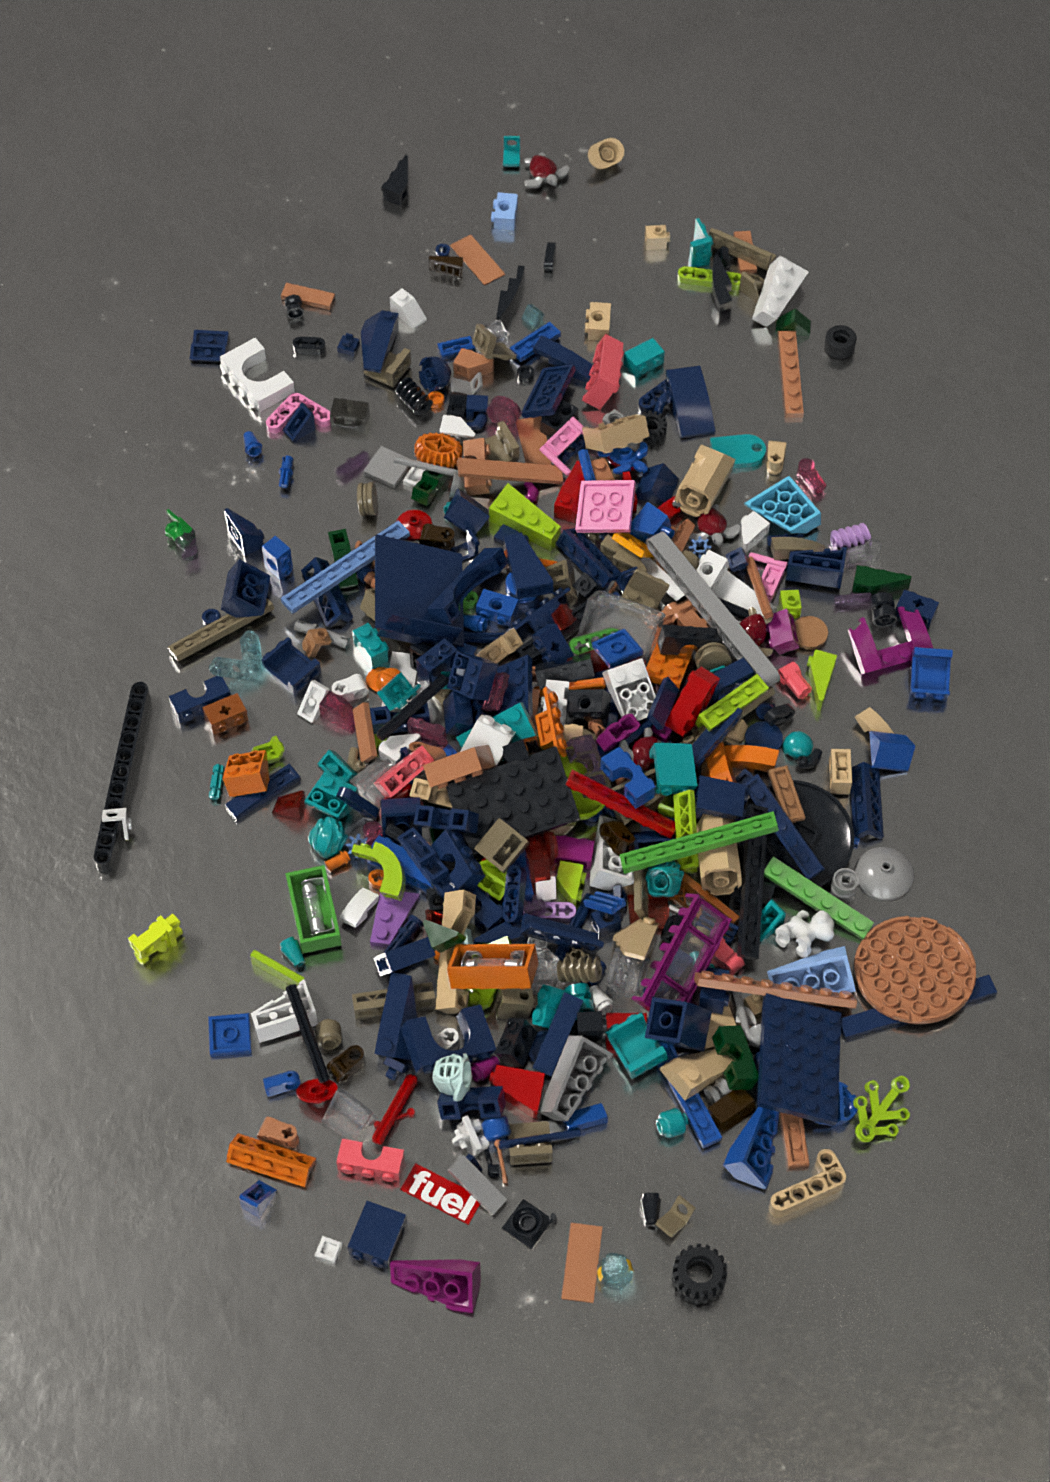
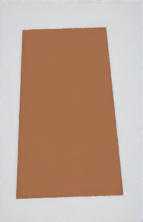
M472 235L450 245L459 257H463L465 264L484 285L505 275L502 269Z
M542 417L515 420L525 462L551 465V461L539 451L547 442L546 435L540 432Z
M571 1223L561 1299L594 1303L602 1236L601 1226Z

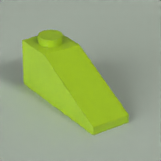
M815 649L814 655L809 656L807 666L810 667L809 678L816 708L821 711L834 671L837 655Z

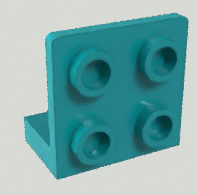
M699 218L695 219L694 241L690 242L688 263L689 267L695 268L710 265V257H712L711 246L713 245L711 235H708L705 224H702Z

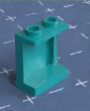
M654 743L649 751L650 759H654L657 779L655 794L668 796L689 789L695 790L697 779L692 744Z
M642 1012L630 1015L625 1022L612 1025L606 1032L608 1041L631 1079L668 1059L667 1052L663 1046H660L658 1041L644 1038L647 1023Z

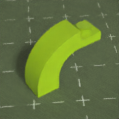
M378 842L374 843L373 849H371L372 846L360 843V846L354 844L351 852L355 857L377 862L383 867L384 878L379 891L382 896L402 901L406 878L404 869L395 854L388 847Z

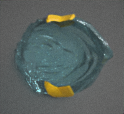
M607 1253L597 1265L599 1281L610 1290L623 1291L633 1278L634 1270L631 1261L623 1254Z

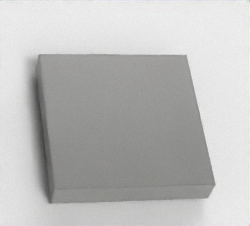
M381 446L363 470V475L395 489L410 466L394 463L395 456L407 457Z

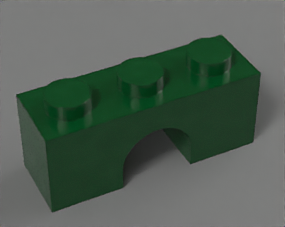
M719 1026L712 1036L717 1055H727L733 1059L723 1072L729 1090H751L758 1081L759 1072L755 1067L753 1055L749 1049L747 1037L744 1035L742 1026Z

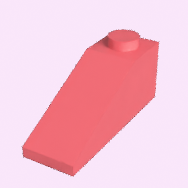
M421 745L385 772L373 784L385 798H391L424 770L423 765L433 762L434 759L424 746Z

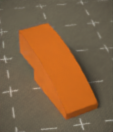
M751 745L725 746L732 768L747 769L749 772L754 773L755 769L768 772L769 769L776 767L779 750Z

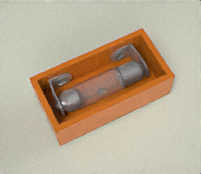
M456 944L447 968L451 989H531L539 964L535 944Z

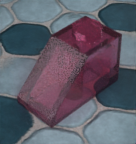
M329 691L319 703L320 716L353 733L356 729L353 716L354 708L346 699Z

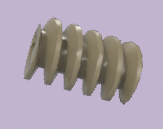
M565 957L563 962L559 960L557 963V977L561 983L566 981L569 983L574 981L576 983L581 981L584 983L589 981L595 983L601 980L602 965L599 957H595L594 963L591 957H588L586 961L584 957H580L579 962L576 957H572L571 962L569 957Z

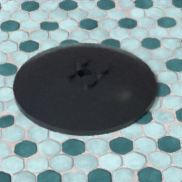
M793 780L806 817L805 820L793 824L825 868V870L810 880L821 887L831 882L835 872L845 868L850 860L854 847L852 822L843 805L831 793L815 784ZM772 783L767 785L772 794L777 799ZM751 798L747 800L746 805H744V809L747 810V806L749 804L755 805ZM775 832L766 834L764 870L772 857H775L805 877ZM745 840L737 842L742 857H744ZM764 876V880L766 882L775 884L777 887L782 888Z

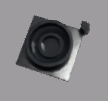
M523 1199L503 1225L502 1230L532 1250L551 1223L557 1221V1217L554 1213H551L549 1217Z

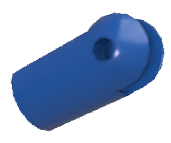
M287 1071L264 1078L263 1083L267 1097L298 1088L300 1085L299 1074L296 1071Z

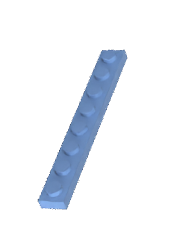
M398 520L377 535L404 541L410 537V532ZM375 536L281 598L282 604L294 614L374 561Z

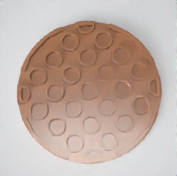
M901 916L886 920L876 925L867 933L856 951L854 976L863 997L883 1015L909 1024H929L954 1015L967 1003L975 986L976 963L968 944L952 928H947L937 923V920L926 917Z

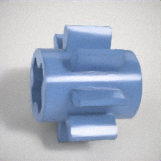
M701 536L696 541L692 539L691 543L693 546L688 547V550L693 551L699 560L703 554L706 555L707 551L711 550V546H707L708 539L704 541L701 539ZM697 546L699 548L703 546V551L701 549L697 550Z
M360 834L356 835V839L349 836L350 842L344 844L349 849L347 853H352L353 844L357 843V841L358 845L360 843L366 844L368 838L361 839Z

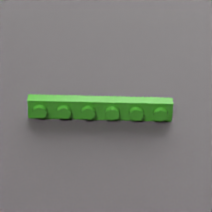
M772 857L764 870L766 878L815 910L827 912L835 923L859 939L863 940L874 923L873 921L775 857Z

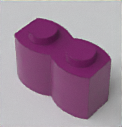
M632 713L626 714L618 722L610 724L597 737L596 741L604 751H610L620 741L626 740L639 728L640 723Z

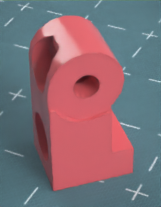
M722 938L720 946L715 951L711 960L720 968L730 970V975H734L745 965V962L741 957H737V953Z

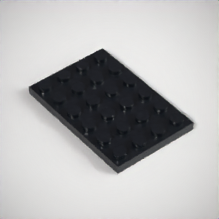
M556 746L532 754L530 758L522 761L515 760L489 769L480 776L473 778L469 776L465 781L456 784L452 782L446 787L453 809L469 810L479 814L477 833L460 832L464 842L472 850L474 857L481 855L474 849L475 846L499 818L525 839L581 820L570 787L565 785L567 776Z

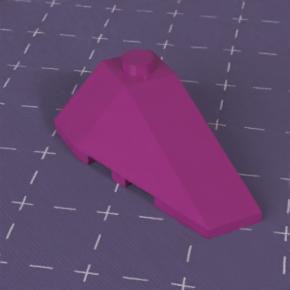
M461 1259L392 1260L390 1262L391 1283L413 1293L419 1292L433 1302L435 1300L441 1302L450 1310L474 1312L481 1283L480 1262Z

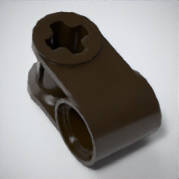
M424 524L419 544L449 551L455 546V533L449 527Z
M621 820L606 822L600 825V836L616 855L620 856V854L629 852V846L633 844L635 837Z
M352 1045L326 1065V1069L335 1075L336 1081L339 1084L344 1083L354 1073L363 1068L366 1063L363 1049L358 1045ZM354 1055H360V1058L357 1060L351 1059Z

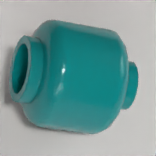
M677 1108L661 1112L656 1120L659 1134L661 1136L664 1135L666 1138L684 1134L686 1125H688L687 1115Z

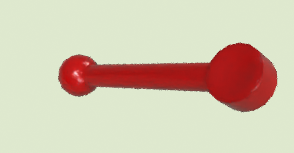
M413 1108L407 1109V1112L398 1115L396 1120L406 1116L413 1117L415 1110ZM376 1121L374 1123V1127L376 1129L380 1124V1121Z

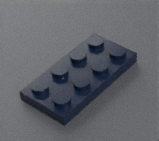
M574 364L542 369L521 411L523 419L555 414L576 371Z
M529 655L497 667V715L523 702L531 720H533L532 658Z

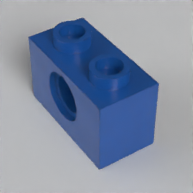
M275 535L262 546L265 568L281 580L293 570L291 549Z
M483 589L476 605V615H483L484 618L497 622L499 625L511 627L510 623L514 621L519 610V599Z

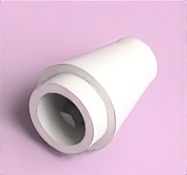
M597 985L590 987V999L593 1001L595 1011H602V1016L610 1013L614 1008L613 1001Z

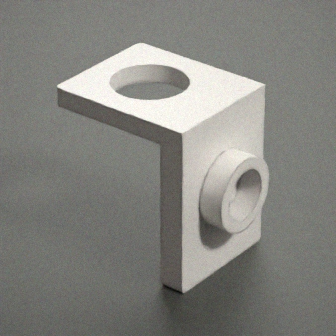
M127 808L103 810L102 822L122 820L124 838L129 840V829H132V819L128 818ZM113 813L118 814V815L113 816V817L107 816V815L113 814Z

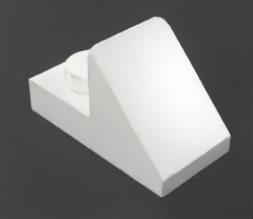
M316 680L311 681L297 714L314 723L329 705L325 699L330 689Z

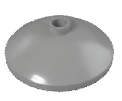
M876 847L864 852L857 860L854 870L859 877L858 887L861 891L879 901H892L901 898L910 890L914 879L913 867L908 858L901 852L889 847Z

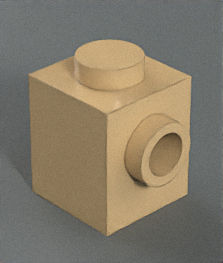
M666 225L645 226L646 250L666 249L667 242H670V233L666 232Z

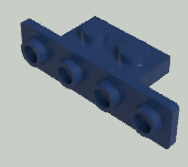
M562 587L558 588L553 592V597L550 599L546 597L540 601L538 608L535 609L533 607L524 613L526 616L523 619L519 617L510 623L512 627L508 631L513 628L517 630L528 622L536 633L547 624L555 623L567 614L558 599L571 589L569 587L564 589Z

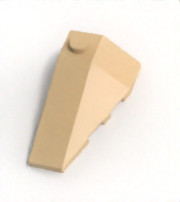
M716 1049L676 1057L661 1066L659 1070L686 1101L708 1085L714 1083L718 1078L723 1077V1072L733 1059L727 1055H717Z

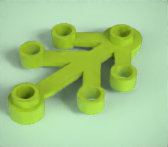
M898 1076L892 1080L891 1090L880 1104L878 1083L871 1080L865 1084L864 1088L869 1094L872 1116L869 1120L866 1112L867 1099L864 1096H859L853 1100V1105L858 1109L859 1124L855 1128V1135L858 1140L867 1143L872 1141L876 1135L893 1137L898 1134L899 1129L895 1124H889L885 1127L875 1126L879 1120L897 1119L902 1122L909 1119L910 1112L906 1108H901L897 1111H886L898 1094L904 1093L909 1089L910 1083L905 1076ZM897 1082L901 1085L900 1089L896 1085ZM870 1084L874 1086L873 1091L869 1087ZM859 1099H860V1100L862 1101V1103H863L862 1106H860V1105L858 1104V1100H859ZM901 1111L904 1112L905 1118L901 1117ZM889 1127L893 1128V1134L890 1133ZM862 1129L866 1130V1136L863 1134Z

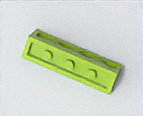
M756 674L699 714L695 724L698 728L704 725L711 732L728 720L737 708L742 710L765 694L769 687Z
M689 789L673 795L676 838L697 833L694 790ZM698 854L677 859L681 866L679 870L690 874L697 873V867H699Z

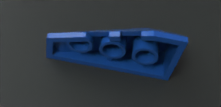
M758 1107L730 1147L723 1166L735 1179L761 1189H767L773 1173V1165L770 1163L771 1154H775V1146L772 1145L773 1136L777 1134L779 1112Z

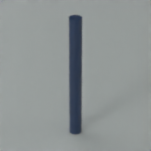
M580 1129L522 1137L499 1141L498 1144L501 1150L514 1148L516 1145L526 1146L581 1137Z

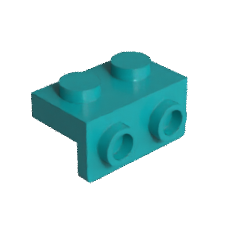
M400 672L383 686L377 694L390 711L396 707L401 709L408 703L407 699L411 700L418 694L416 691L421 685L417 684L412 687L402 672Z

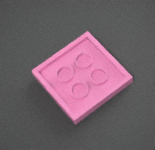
M635 480L581 481L576 532L630 533L636 487Z

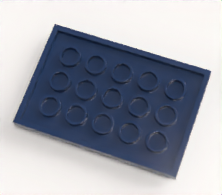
M768 993L763 996L758 1107L832 1126L838 1123L840 1012L791 999H784Z

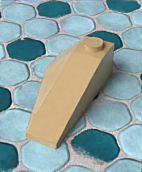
M649 917L638 919L616 932L613 936V941L616 942L617 946H620V950L625 956L645 960L654 947L659 923H655V919Z

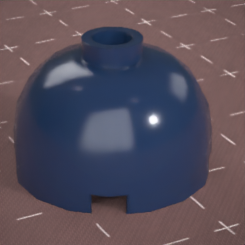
M437 356L423 358L419 366H422V371H419V378L423 388H428V392L444 389L451 377V368L447 362Z

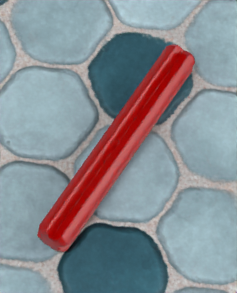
M408 1074L372 1136L373 1143L381 1145L384 1142L417 1083L415 1075Z

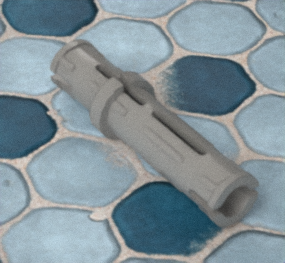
M300 619L296 621L294 630L307 634L309 629L322 628L318 624L307 623ZM327 630L332 641L331 644L347 649L350 643L349 637Z

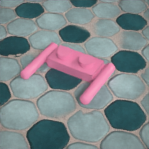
M572 417L539 449L566 476H569L571 470L557 457L581 434L583 435L582 428L584 426L575 417Z
M751 552L748 557L751 556L754 558V561L767 564L761 580L768 600L771 603L784 576L785 569H787L788 562L774 560V558Z

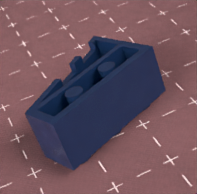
M841 547V550L831 551L828 548L822 552H813V550L791 551L786 580L841 588L847 547Z

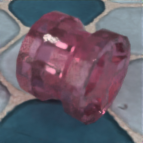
M370 821L363 827V838H368L366 841L368 845L372 846L378 835L383 837L382 826L376 821Z

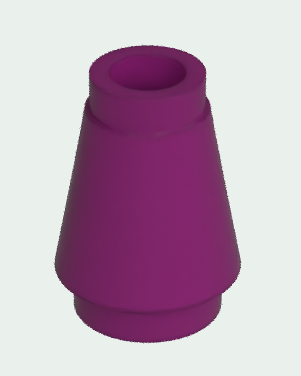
M493 1055L491 1058L472 1063V1079L476 1082L484 1081L491 1074V1071L495 1070L496 1065H500L499 1059Z

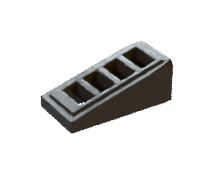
M429 256V270L463 277V257Z

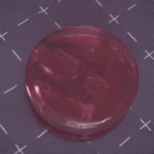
M495 396L486 409L488 417L497 424L504 421L508 428L514 427L521 416L520 407L513 400L504 396Z

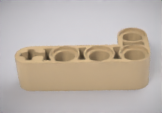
M823 1149L818 1153L815 1162L817 1175L781 1190L771 1197L769 1212L772 1216L777 1218L784 1217L843 1189L846 1173L833 1151ZM827 1159L830 1161V1164H823L821 1160ZM837 1177L841 1182L834 1183L831 1178ZM817 1185L821 1187L822 1190L815 1191L813 1190L812 1186ZM800 1194L803 1199L798 1200L793 1195Z

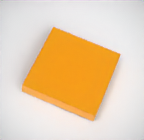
M614 533L611 538L640 558L654 557L648 550L647 545L630 533Z

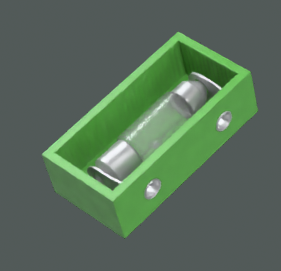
M325 865L285 873L302 954L341 946V936Z

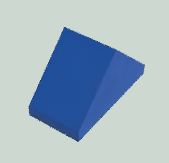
M260 1180L240 1194L239 1200L242 1209L260 1218L277 1190Z

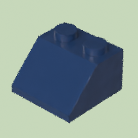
M420 797L381 799L384 838L388 837L395 844H400L399 841L385 834L389 824H393L405 832L414 827L422 836V827L413 825L416 805H421Z

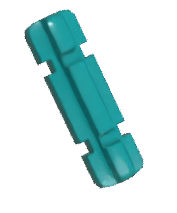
M220 764L213 766L212 773L214 775L211 778V791H209V798L215 801L221 795L220 790L222 789L225 769Z

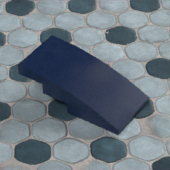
M700 365L666 370L665 375L670 387L669 394L672 396V411L680 437L686 438L715 434L712 409Z

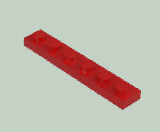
M573 769L571 770L565 784L570 789L578 791L589 799L596 800L607 808L621 813L626 818H631L642 826L649 827L657 831L658 834L671 839L675 832V821L643 805L635 809L624 795Z

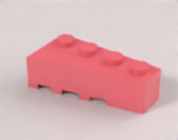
M605 334L597 344L592 361L594 364L589 372L591 378L585 387L588 392L583 395V402L600 410L611 395L618 391L620 387L619 379L621 377L620 369L623 364L621 360L624 355L623 342Z

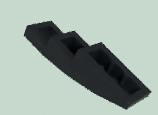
M518 265L516 278H509L508 290H500L496 316L497 328H501L517 304L525 279V266Z

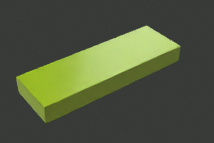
M253 950L250 954L253 965L288 985L296 984L298 986L300 985L299 982L304 979L303 976L257 950Z

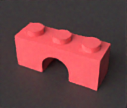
M342 1139L336 1161L337 1169L342 1173H359L366 1178H373L375 1176L387 1182L400 1180L405 1158L404 1150L383 1146L382 1153L377 1159L368 1160L363 1157V1142Z

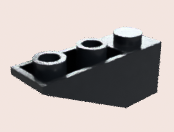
M405 155L398 162L396 169L390 173L389 179L383 183L381 188L383 200L399 206L403 204L408 196V155Z

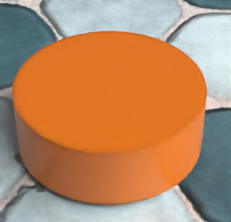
M433 391L428 394L429 400L433 401L431 408L438 409L444 405L445 399L441 392Z

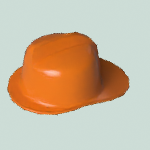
M377 667L368 673L366 683L370 689L378 692L400 671L395 668Z

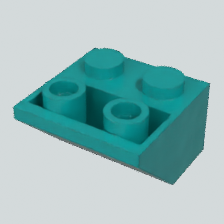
M324 772L304 803L338 820L350 814L353 809L336 797L339 787L349 788L357 794L358 788Z

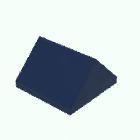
M664 463L649 467L635 491L637 499L660 506L673 497L680 479Z
M460 489L456 490L444 516L445 519L465 533L470 528L474 535L478 533L490 517L486 507Z

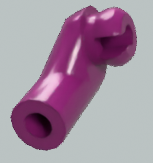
M525 482L524 487L528 491L525 497L533 503L537 500L539 491L532 482Z

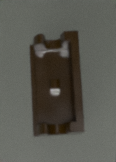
M732 1090L708 1107V1112L712 1115L711 1117L715 1125L723 1134L756 1111L755 1100L745 1090Z

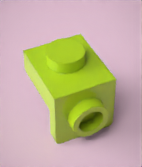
M273 736L270 742L255 746L252 751L266 750L268 764L281 759L284 753V745L277 736Z

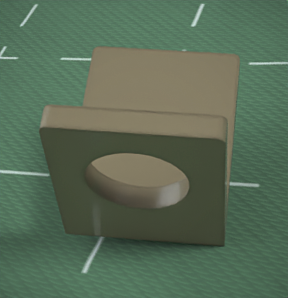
M679 1195L671 1209L657 1220L655 1225L672 1238L687 1225L696 1208ZM679 1204L686 1206L687 1214H683L679 1210Z

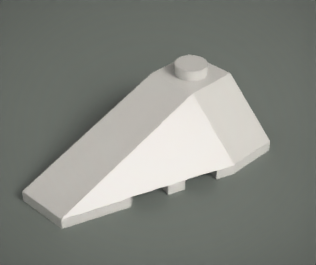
M600 815L590 871V886L611 891L613 886L621 885L622 887L634 884V871L624 874L620 856L612 851L599 833L601 824L615 821V819Z

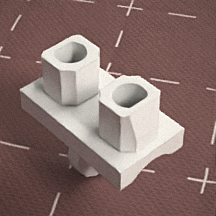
M464 1116L461 1118L462 1122L457 1125V1130L454 1131L456 1137L452 1139V1143L454 1146H461L462 1150H467L468 1154L476 1158L480 1152L489 1147V1141L484 1136L478 1138L476 1135L482 1129L479 1119L470 1120L469 1116Z

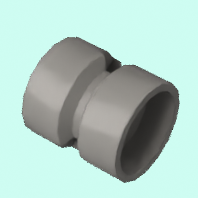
M849 868L837 870L833 876L830 894L844 903L851 902L856 895L859 883L857 873Z

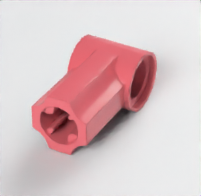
M794 661L777 670L780 675V682L783 685L787 684L798 699L807 697L812 691V687L803 678L799 666Z

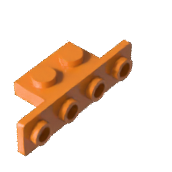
M546 686L543 688L547 710L535 715L540 747L546 750L556 746L559 754L562 757H566L567 743L563 737L564 727L560 721L561 712L557 705L558 696Z

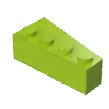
M507 483L489 507V521L499 526L505 524L519 531V533L522 532L523 535L528 536L530 542L550 552L557 545L556 542L561 535V526L509 483Z

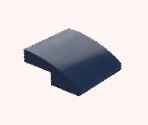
M194 330L190 361L221 362L220 356L227 353L229 332Z

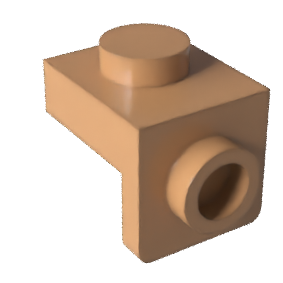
M325 628L309 629L302 642V647L308 658H315L320 647L330 645L332 641Z

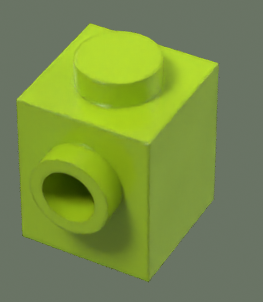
M782 590L779 596L780 611L787 608L794 619L800 618L802 607L799 590Z

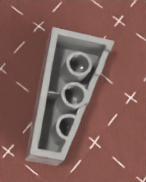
M568 1036L538 1112L555 1121H568L582 1101L581 1097L583 1094L589 1091L593 1085L592 1081L597 1074L601 1073L604 1069L603 1065L607 1060H610L613 1054L583 1036Z

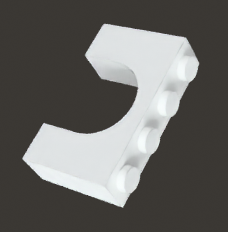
M253 338L220 356V369L229 376L231 383L238 387L241 395L247 397L251 407H255L260 413L295 393L294 382L284 371L268 380L259 382L252 381L244 376L250 368L266 360L265 348L256 338Z

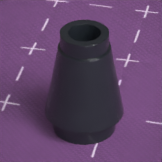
M644 1193L640 1201L645 1224L655 1225L657 1220H659L661 1198H659V1193Z

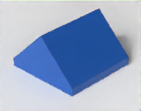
M870 731L872 768L909 771L916 745L906 735Z

